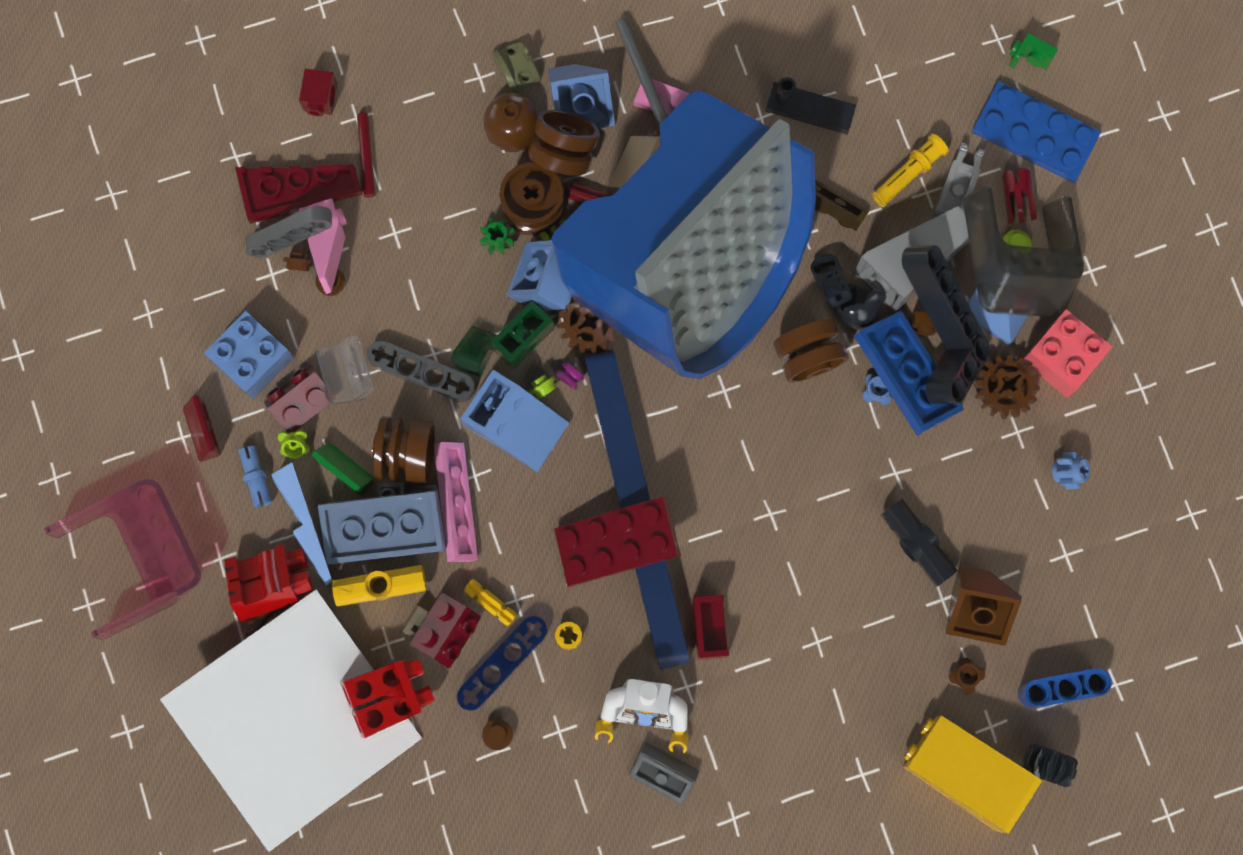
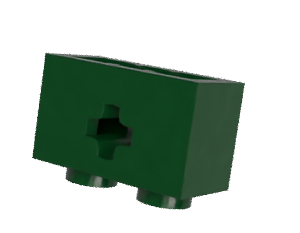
M531 301L490 342L492 350L514 370L554 330V322L539 306Z

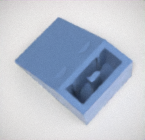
M492 370L460 418L464 427L537 473L570 424L519 385L495 370Z

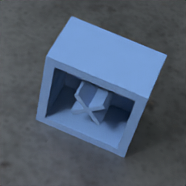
M247 311L204 352L251 399H254L294 359L288 349Z

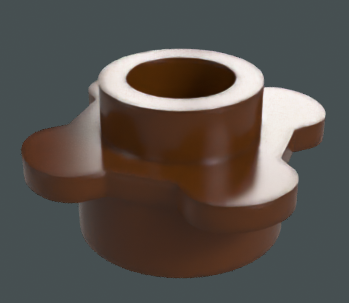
M969 658L960 659L957 669L949 673V681L962 687L965 694L974 693L975 686L985 678V671L971 664ZM965 673L970 675L969 679L964 677Z

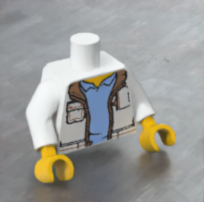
M628 679L622 687L612 689L606 694L600 716L601 720H598L595 724V740H598V736L601 733L608 734V743L613 740V721L673 729L674 732L671 735L669 750L673 752L674 745L680 744L684 747L683 753H686L689 742V735L685 732L687 730V704L682 698L674 694L673 688L669 684Z

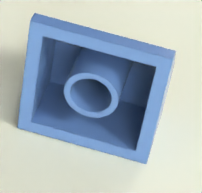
M552 240L526 242L506 294L507 297L525 306L533 301L542 310L566 308L572 295L560 277Z

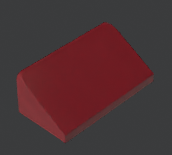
M196 395L192 396L184 405L183 412L198 460L204 462L220 456L221 452L205 402Z

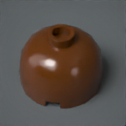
M504 93L497 96L489 103L484 114V130L488 140L505 152H519L529 148L531 139L537 135L534 128L539 112L535 104L522 94Z

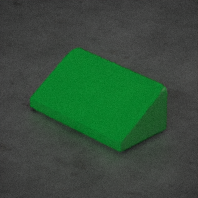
M331 443L314 450L312 453V457L358 495H362L374 481V477Z

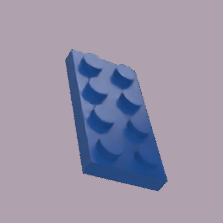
M998 81L971 133L1075 183L1101 131Z
M902 311L866 327L854 335L917 436L964 410L961 403L932 404L927 400L926 384L936 364Z

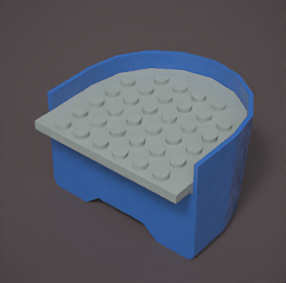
M695 91L689 94L660 124L661 147L614 195L585 201L554 232L552 244L562 282L575 300L680 376L701 379L725 367L753 341L777 309L798 271L812 232L816 191L814 151L790 139L788 123L778 119L770 128L706 92Z

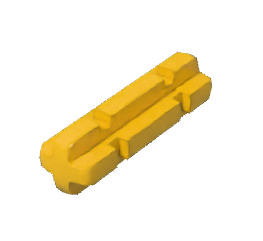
M475 579L469 581L464 588V592L472 599L475 597L477 599L476 602L493 616L497 615L506 626L511 625L516 619L517 613L509 606L506 608L504 606L505 603L489 590H484L482 588L483 585Z

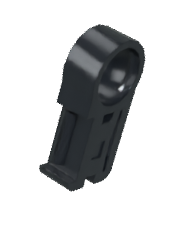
M824 254L817 257L812 262L810 268L815 281L826 296L824 298L828 307L835 308L852 300V292L842 273V267L837 257L832 254ZM829 265L834 266L831 271L828 267ZM821 269H823L825 272V274L818 273Z

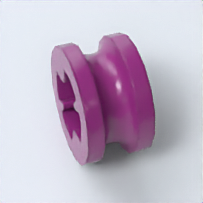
M564 362L562 364L563 369L561 371L557 370L555 375L564 384L576 390L578 388L577 382L583 381L585 377L572 365Z

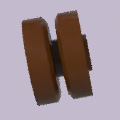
M559 110L540 112L534 128L537 135L531 139L528 150L529 158L537 165L555 173L565 175L586 174L590 169L593 159L590 150L596 147L600 135L599 128L591 121L573 113Z
M528 162L514 167L501 182L499 193L504 218L511 228H514V230L523 235L537 236L543 231L548 233L551 226L558 225L564 213L565 200L561 180L555 172L544 169L536 163Z
M822 319L805 324L781 335L773 342L778 358L789 359L782 368L787 382H800L822 375L841 366L849 359L844 344L833 342L839 335L833 319Z

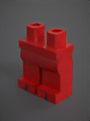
M282 544L275 546V550L263 551L258 556L238 561L235 556L224 560L230 606L240 622L283 608L288 603L290 606H293L299 602V594L313 590L307 570L294 574V571L309 566L303 548L287 552Z
M419 659L405 662L399 660L340 682L350 708L358 707L379 697L381 699L352 711L361 738H367L422 712L421 708L435 701L429 685L415 691L413 690L410 680L424 674Z

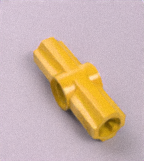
M423 565L384 572L374 571L367 575L333 580L332 590L336 607L374 600L384 601L391 597L427 591V583ZM379 578L386 579V590L380 594L374 593L372 589L373 583Z

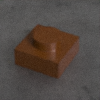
M915 311L910 319V325L913 330L923 336L935 335L937 331L927 312Z

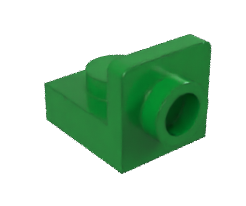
M1028 33L1024 41L1017 40L1009 55L1013 59L1009 66L1014 69L1022 56L1031 65L1042 67L1046 70L1058 49Z

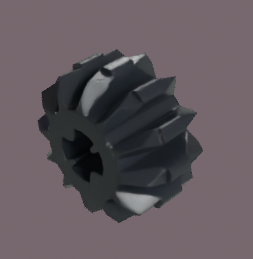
M1029 745L1028 752L1025 753L1023 759L1024 769L1040 779L1063 787L1071 786L1072 780L1075 779L1078 761L1074 757L1041 745Z

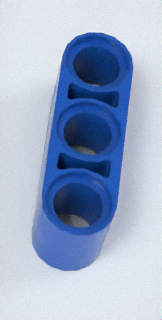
M1094 668L1024 682L1019 687L1018 698L1024 706L1037 708L1098 697L1110 691L1112 679L1105 670ZM1092 674L1100 681L1097 691L1092 690L1088 683L1089 677ZM1062 680H1065L1070 685V693L1067 697L1063 696L1059 691V683ZM1032 685L1038 687L1041 692L1038 702L1032 701L1029 697V689Z

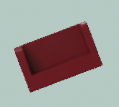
M724 595L698 596L692 599L697 660L729 657L723 607Z

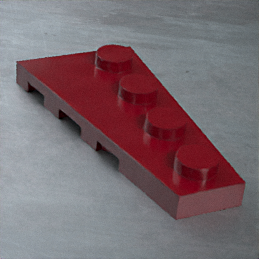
M354 164L316 165V167L289 166V168L259 166V168L255 169L235 167L247 219L250 224L298 212L300 208L331 198L333 202L362 195Z

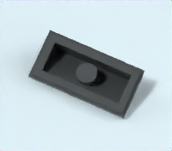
M645 743L628 776L683 805L698 777L699 771L651 744Z

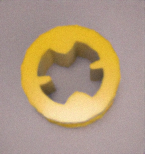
M573 622L560 624L555 632L557 644L566 650L577 648L582 641L580 627ZM567 627L573 628V633L578 635L575 642L571 640L572 644H565V639L560 637L561 631L564 630L566 632L565 628Z

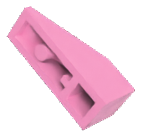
M332 198L299 209L300 212L309 207L323 206L332 211L331 228L307 239L319 280L326 294L331 293L346 238L342 226L347 224L342 207L336 209Z

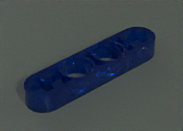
M537 616L526 618L460 687L457 693V701L460 707L468 711H475L486 703L544 641L548 629L543 619ZM529 623L532 625L540 623L542 626L539 630L542 634L539 637L533 635L528 639L527 642L532 644V646L527 650L523 642L515 637L520 633L524 638L529 632L527 628ZM510 644H517L521 647V657L516 661H509L505 657V649ZM489 666H496L501 672L499 681L493 684L487 683L483 676L485 669ZM478 677L481 684L489 688L490 691L485 694L481 689L476 695V698L479 700L477 704L470 702L466 705L464 703L466 699L464 692L466 690L472 692L478 687L477 684L473 683Z

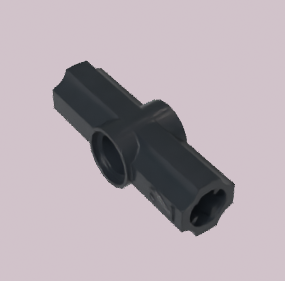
M903 499L881 515L890 529L900 539L899 544L905 554L913 562H917L936 587L958 572L955 565L939 547L940 543L934 532L926 524L918 520Z

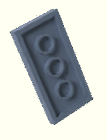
M438 490L318 505L326 564L440 552L446 549Z

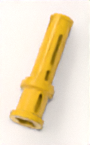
M930 134L928 141L920 149L913 150L910 153L909 160L871 194L874 201L884 208L921 172H928L931 169V165L941 155L945 156L949 153L945 142L936 134Z

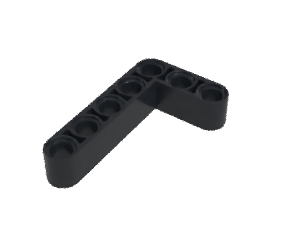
M936 245L907 247L902 253L903 269L946 348L927 381L925 389L927 400L932 404L961 403L988 358V341L940 248Z

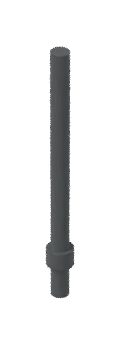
M619 19L616 25L660 128V124L667 118L666 112L627 19Z

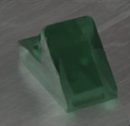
M472 325L452 352L450 362L454 363L461 370L481 377L493 353L490 342L497 335Z

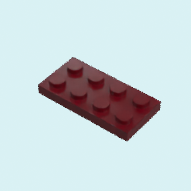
M663 496L554 528L567 587L577 586L681 556L667 497Z

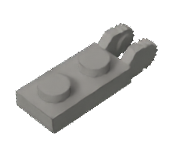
M961 143L956 158L950 166L933 215L939 216L957 206L963 211L967 210L981 171L979 167L985 150L978 149L973 157V164L971 166L962 163L968 150V144Z

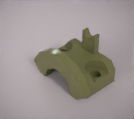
M518 41L499 51L494 50L491 52L496 65L499 66L511 93H518V91L540 81L538 71L532 62V56L527 46L524 47L522 41Z

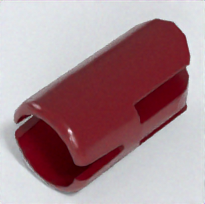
M1018 168V183H1016L1012 169L1004 172L1002 181L1008 224H1014L1011 198H1016L1019 222H1026L1023 201L1025 196H1028L1031 221L1037 220L1031 171L1026 168Z

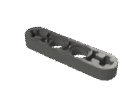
M323 206L309 207L246 237V254L251 257H267L331 228L332 211Z
M375 341L367 350V358L373 367L459 402H466L475 394L474 381L465 373L385 341ZM382 348L385 349L386 355L395 359L394 367L390 368L392 363L385 358H381L380 362H377V358L374 355L375 351L381 352ZM404 359H413L416 362L415 370L408 374L403 373L400 370V363ZM434 369L440 370L443 373L441 382L430 384L426 378L429 371ZM449 375H453L451 378L453 383L461 385L463 381H466L469 391H463L459 395L457 394L456 387L449 384L448 390H445Z

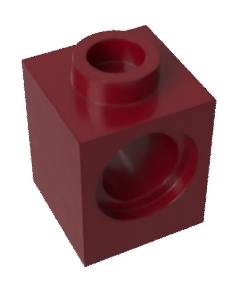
M304 69L299 102L303 111H306L307 114L317 117L323 116V114L332 115L338 84L333 72Z

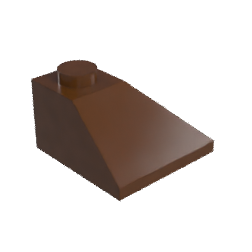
M960 565L952 590L946 634L1006 646L1022 601V596L992 572Z

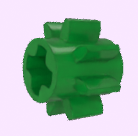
M491 218L487 228L480 227V232L486 236L479 240L480 245H488L490 255L494 251H500L502 255H505L504 249L507 246L514 247V241L508 238L515 234L514 228L506 229L505 219H502L501 222H494ZM499 233L502 234V238L498 237L496 241L492 240V236L496 237Z

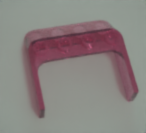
M151 479L141 480L44 528L46 535L57 539L98 518L109 517L113 519L148 591L150 598L148 604L92 631V636L95 639L105 640L173 606L194 589L201 580L200 567L163 488L159 483Z

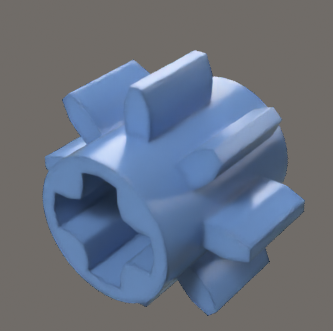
M1076 452L1062 453V458H1057L1053 463L1052 475L1060 486H1065L1066 490L1080 489V483H1085L1089 479L1090 466L1088 461L1083 459V456H1077Z

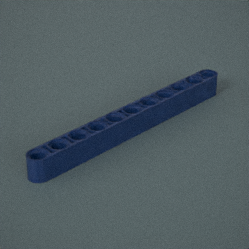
M611 349L585 355V364L620 509L649 501V492L614 351ZM662 561L635 569L659 669L663 670L690 663L666 562Z

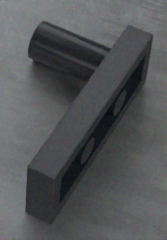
M784 77L779 83H773L765 112L848 135L856 105L796 88V83L792 78Z

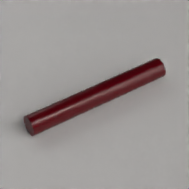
M361 112L357 114L363 191L364 197L372 198L376 194L368 113Z

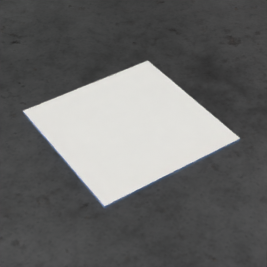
M317 590L310 593L160 699L268 852L422 739L409 719L403 720L367 738H361L352 711L381 699L379 697L358 707L350 708L340 682L373 671V668Z

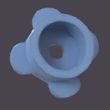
M874 374L867 375L865 378V383L867 384L866 391L862 394L863 400L867 403L876 401L882 405H888L892 398L881 378ZM879 387L881 391L876 392L875 388Z

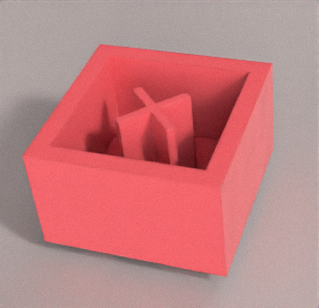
M1066 309L1023 358V363L1027 366L1032 365L1034 372L1068 398L1078 390L1113 346Z

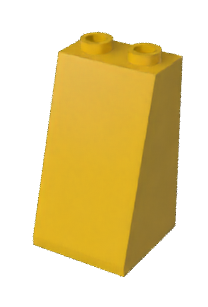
M936 716L934 720L929 718L920 730L923 737L917 745L912 743L903 758L907 761L903 768L995 832L1009 834L1042 783V780L945 717Z

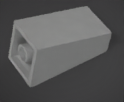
M957 206L867 251L862 255L854 274L872 291L886 294L887 298L884 303L896 313L916 294L902 266L903 251L907 247L936 245L940 248L948 263L969 243L979 226L976 224L975 217L970 212L963 211Z

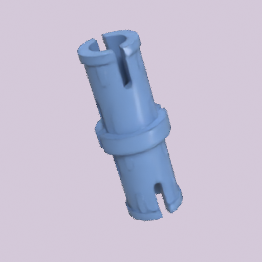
M248 446L250 459L245 448L238 450L245 473L243 481L245 484H248L253 508H260L262 504L259 495H261L265 506L272 503L265 482L267 474L261 468L257 447Z

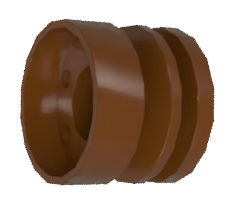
M382 416L374 436L372 449L375 478L384 480L389 467V477L391 480L396 481L401 468H405L407 482L427 484L430 479L434 456V422L414 419L410 425L409 432H405L403 419L397 418L392 431V419Z

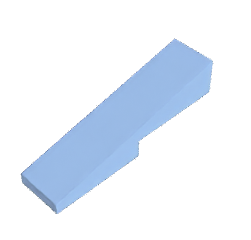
M291 462L271 474L302 525L293 531L295 539L303 548L325 586L332 583V579L293 463Z

